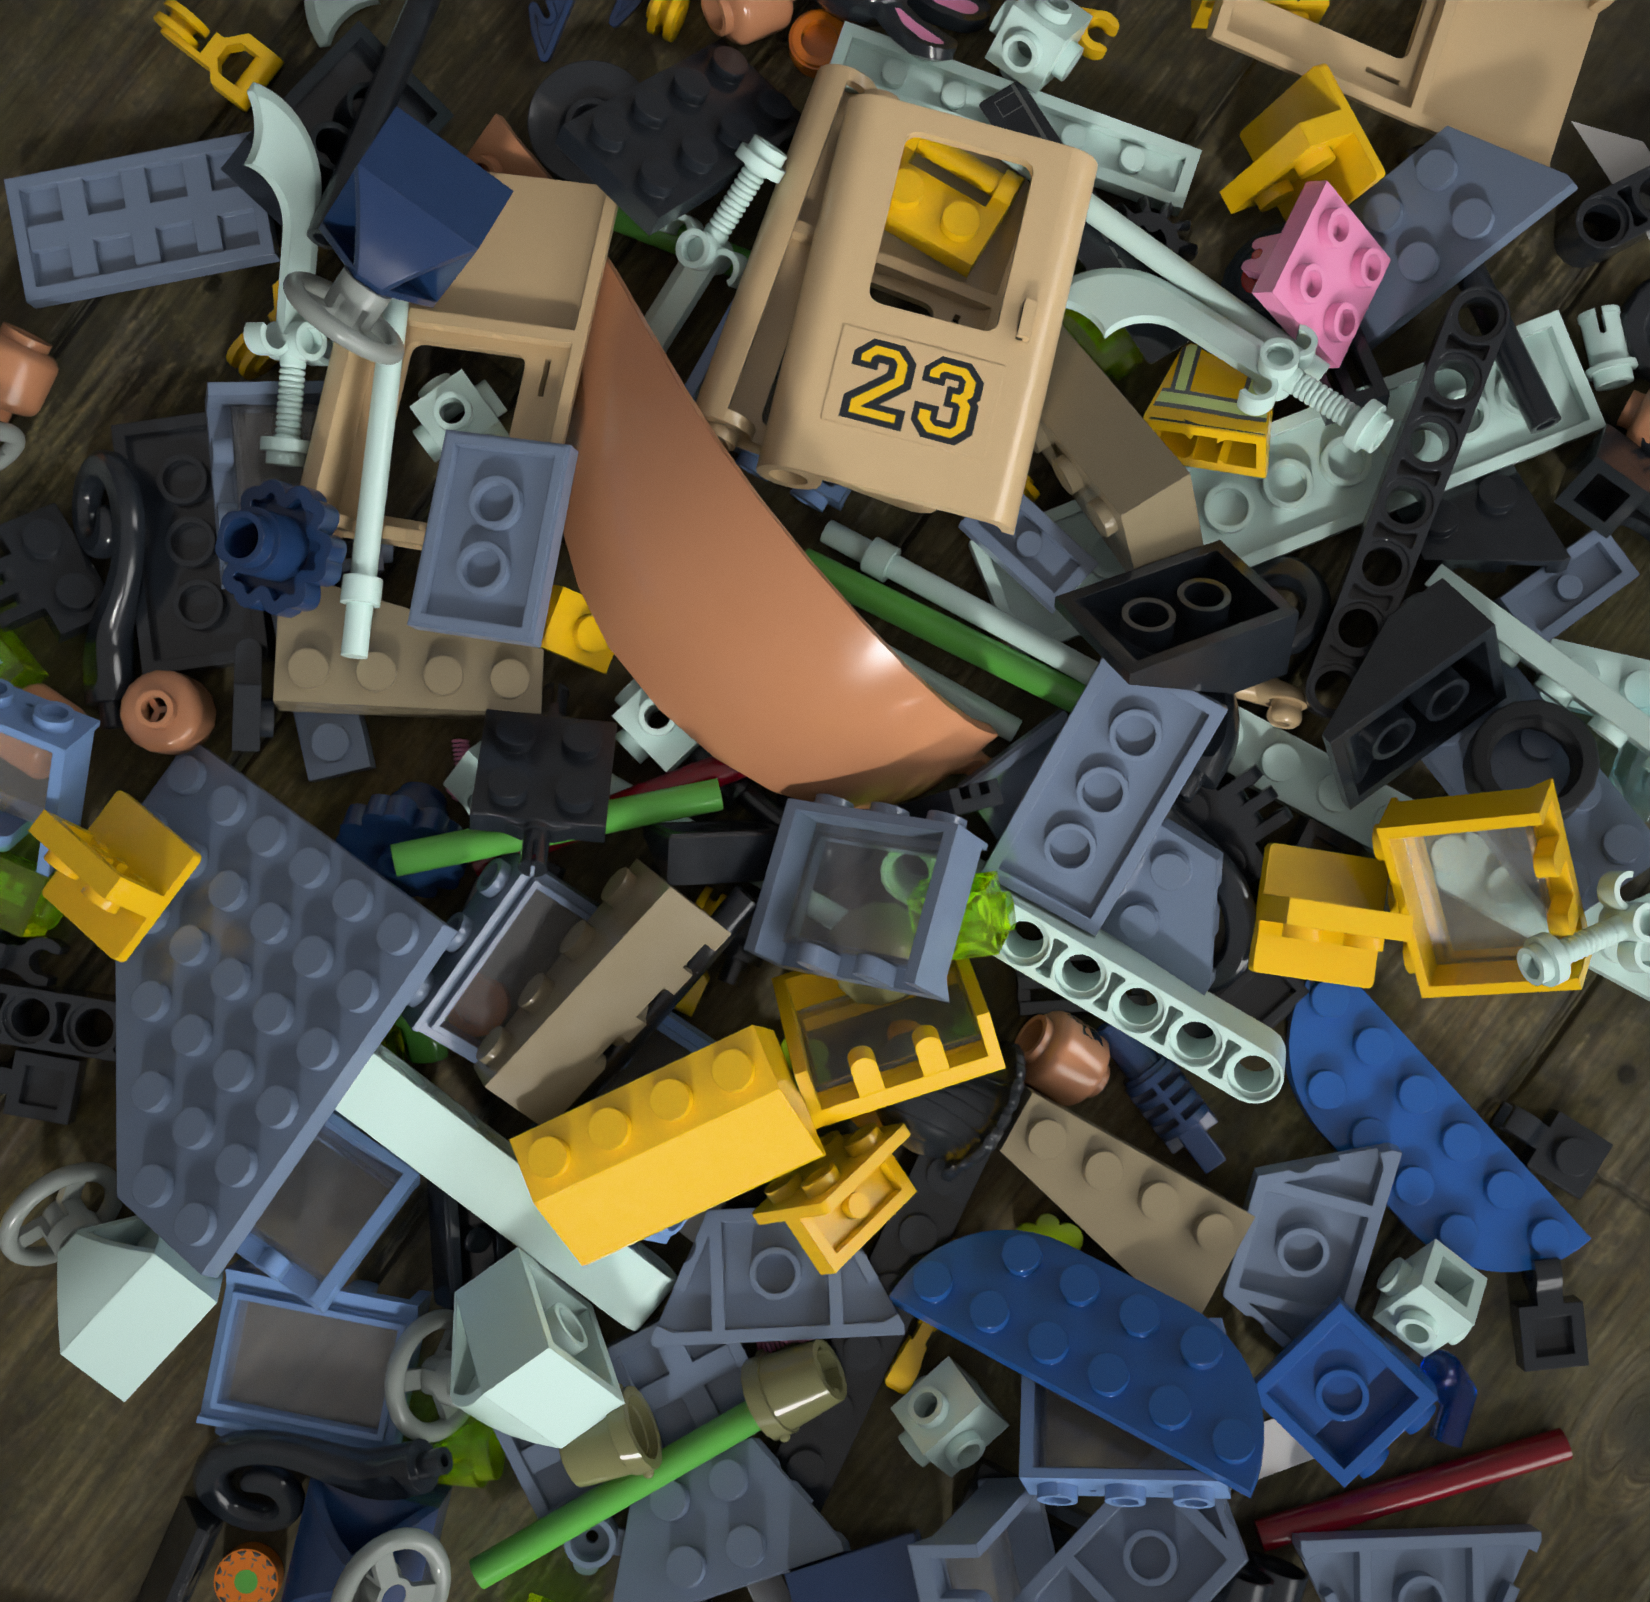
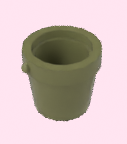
M823 1339L810 1340L773 1353L766 1352L764 1349H758L755 1356L745 1360L741 1367L743 1395L751 1415L766 1436L773 1440L780 1439L784 1443L788 1442L790 1435L798 1432L803 1424L842 1402L847 1395V1383L841 1363L834 1350Z
M619 1383L625 1404L608 1413L606 1418L562 1449L558 1448L567 1474L578 1487H587L632 1474L636 1476L643 1475L645 1478L650 1479L654 1475V1470L660 1467L662 1463V1444L657 1423L647 1401L634 1386L628 1385L624 1387Z

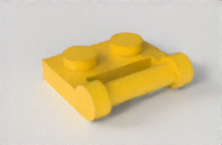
M911 138L904 145L884 230L967 278L1017 198L1026 178L1010 169L1004 174L960 148L922 138ZM919 154L991 196L986 207L911 164L916 155Z

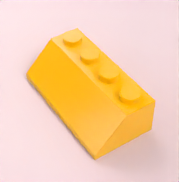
M756 1025L746 1027L509 1139L534 1205L582 1266L591 1264L826 1155L774 1030Z

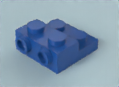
M1339 1296L1254 1378L1262 1408L1344 1488L1358 1474L1363 1479L1374 1474L1389 1455L1390 1451L1387 1447L1404 1431L1408 1434H1414L1426 1425L1436 1411V1406L1433 1403L1439 1399L1434 1382L1386 1336L1382 1338Z

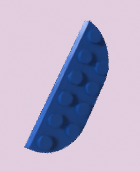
M1303 979L1305 982L1304 986L1310 992L1295 1005L1294 1010L1286 1017L1288 1027L1285 1068L1294 1097L1307 1120L1335 1152L1387 1142L1396 1144L1399 1147L1402 1155L1386 1208L1415 1238L1425 1245L1437 1239L1473 1268L1494 1272L1532 1270L1531 1259L1558 1257L1561 1260L1580 1249L1592 1239L1361 987Z
M1021 1230L983 1231L953 1240L922 1258L905 1274L889 1297L894 1306L1251 1498L1258 1482L1264 1452V1418L1258 1389L1247 1363L1229 1337L1216 1324L1188 1305L1052 1237Z

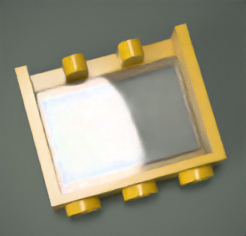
M1553 777L1532 787L1407 801H1398V797L1391 798L1380 822L1373 827L1372 844L1376 859L1380 863H1386L1389 874L1388 905L1390 912L1414 916L1410 942L1403 941V960L1409 974H1416L1421 997L1435 998L1582 990L1592 954L1573 962L1569 979L1554 987L1531 984L1522 975L1517 963V953L1519 949L1523 948L1527 938L1540 932H1547L1559 940L1568 935H1574L1575 932L1588 927Z
M959 935L947 975L949 1002L909 995L903 1000L884 1006L859 1004L838 987L836 979L798 971H792L771 978L793 1073L815 1129L1006 1068L988 1007L963 940Z

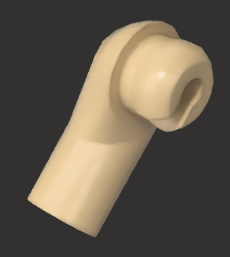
M1278 678L1235 693L1237 700L1269 707L1266 716L1267 720L1271 725L1282 729H1293L1299 726L1302 721V710L1307 709L1302 689Z

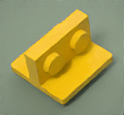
M1326 63L1313 66L1241 131L1240 138L1253 163L1223 188L1220 194L1231 214L1255 205L1258 206L1260 212H1265L1277 206L1287 222L1305 183L1308 181L1327 180L1344 202L1349 205L1385 176V170Z
M121 790L114 794L88 830L45 809L28 830L49 849L43 858L57 870L43 888L42 895L110 958L119 962L127 961L202 859L201 854L131 795Z
M1268 843L1264 850L1256 905V922L1248 961L1249 970L1264 974L1371 988L1374 983L1378 951L1383 952L1385 939L1410 942L1414 916L1384 912L1389 878L1386 863H1380L1377 859L1279 843Z
M870 1123L850 1134L841 1135L838 1130L827 1133L819 1138L826 1155L773 1180L764 1191L768 1198L751 1214L759 1225L785 1221L820 1275L836 1273L917 1192L892 1154L911 1133L904 1123L878 1127L876 1123Z

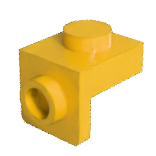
M553 585L541 649L596 672L606 674L614 653L608 647L583 595L564 586Z

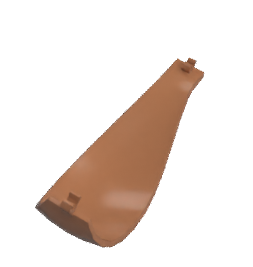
M499 114L494 115L466 155V157L487 172L553 179L513 132L503 116ZM607 255L565 442L567 445H572L579 453L563 534L578 587L608 647L657 708L714 758L765 788L791 798L814 802L816 794H828L853 803V808L869 809L871 802H883L894 805L932 790L952 774L970 775L985 765L992 758L985 755L982 749L998 736V733L989 723L969 717L943 698L911 669L859 615L808 557L762 500L713 431Z

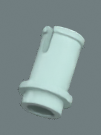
M1614 304L1601 306L1603 314L1601 317L1605 333H1601L1599 330L1595 308L1587 310L1577 317L1590 366L1585 371V375L1588 381H1593L1596 391L1612 390L1633 382V370L1638 367L1637 359L1629 357L1620 319V307Z

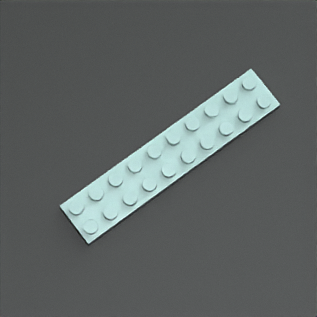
M1559 310L1520 324L1516 328L1561 416V420L1542 432L1531 434L1494 361L1444 491L1576 441L1605 427L1606 423ZM1424 363L1383 378L1390 392L1385 414L1393 418L1394 421L1384 440L1372 453H1368L1362 448L1354 452L1344 446L1343 439L1347 430L1337 423L1325 426L1320 412H1317L1315 408L1309 407L1272 422L1269 465L1266 478L1184 466L1191 475L1203 544L1206 545L1221 540L1251 568L1362 525ZM1442 369L1435 373L1434 384L1440 395L1448 399L1464 397L1466 383L1459 372L1453 369ZM1363 386V387L1357 388L1356 391H1361V390H1364L1365 388H1364V386ZM1428 430L1412 433L1410 447L1417 458L1427 462L1440 459L1443 446L1440 438L1435 433ZM1392 492L1386 501L1387 513L1391 514L1418 501L1408 492ZM1075 500L1044 512L1099 563L1076 589L1126 572ZM971 540L968 547L990 602L994 607L1062 643L1081 636L1057 610L1053 614L1050 613L974 541ZM1007 643L1009 647H1011V648H1013V649H1015V650H1017V651H1019V652H1021V653H1023V654H1025V655H1027V656H1031V655L1025 653L1024 651H1022V650H1020V649L1014 647L1013 645Z

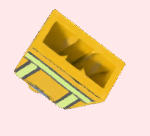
M1189 344L1182 347L1148 406L1143 419L1184 466L1266 478L1273 408L1266 414L1252 416L1242 412L1237 407L1239 391L1246 388L1250 393L1257 395L1253 389V380L1197 344Z

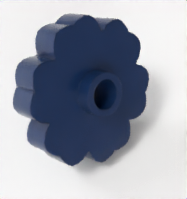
M269 479L260 486L248 487L241 496V510L226 513L221 520L215 552L222 561L228 563L222 575L224 588L234 594L240 606L258 611L266 610L271 615L292 618L300 614L301 611L314 610L320 603V586H333L341 578V563L345 559L347 545L339 536L333 534L340 520L338 510L333 505L327 503V499L320 491L303 485L294 487L277 479Z
M422 782L405 783L390 796L373 794L367 805L351 804L348 807L335 840L336 843L410 897L434 898L439 888L456 889L468 865L467 862L397 877L392 859L391 844L463 830L459 824L450 820L445 796L435 787Z

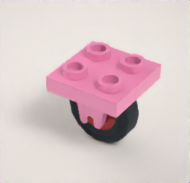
M1327 180L1308 181L1305 183L1287 222L1274 224L1259 232L1237 251L1225 270L1221 286L1274 325L1284 329L1295 340L1300 324L1310 327L1318 338L1315 354L1329 363V368H1339L1391 259Z

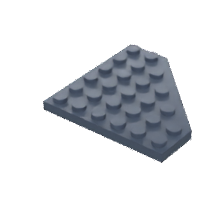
M198 745L192 751L177 755L142 803L147 810L201 854L202 859L127 961L119 962L115 960L117 1198L201 1275L218 1278L458 931L204 745Z

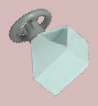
M75 1163L58 1168L42 1176L25 1188L13 1200L0 1222V1250L10 1261L19 1265L44 1266L57 1262L60 1354L125 1402L218 1302L224 1270L218 1278L201 1275L137 1215L115 1220L123 1205V1202L117 1198V1172L110 1166L101 1163ZM86 1182H95L104 1188V1200L97 1213L88 1210L80 1199ZM58 1191L56 1200L44 1210L41 1216L21 1227L24 1219L38 1203ZM42 1237L48 1243L45 1246H29Z
M519 1247L455 1291L454 1310H433L413 1321L397 1340L391 1352L385 1373V1401L394 1425L406 1437L412 1440L425 1439L429 1443L449 1437L472 1416L487 1426L510 1436L562 1449L606 1418L608 1413L625 1404L592 1304ZM446 1329L435 1354L428 1357L421 1367L407 1369L411 1356L418 1344L431 1332ZM421 1389L425 1394L432 1395L440 1419L434 1422L418 1420L411 1413L407 1405L405 1392Z

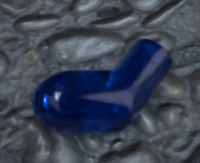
M1439 1349L1426 1356L1420 1364V1369L1434 1382L1439 1397L1437 1400L1439 1407L1430 1436L1445 1444L1461 1448L1477 1398V1388L1459 1358L1448 1351Z

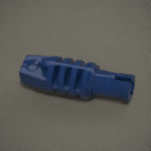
M1104 1021L1095 1030L1109 1043L1111 1058L1126 1076L1123 1081L1124 1091L1168 1150L1174 1154L1185 1146L1206 1174L1223 1163L1226 1157L1207 1131L1218 1123V1120L1177 1064L1162 1054H1156L1150 1047Z

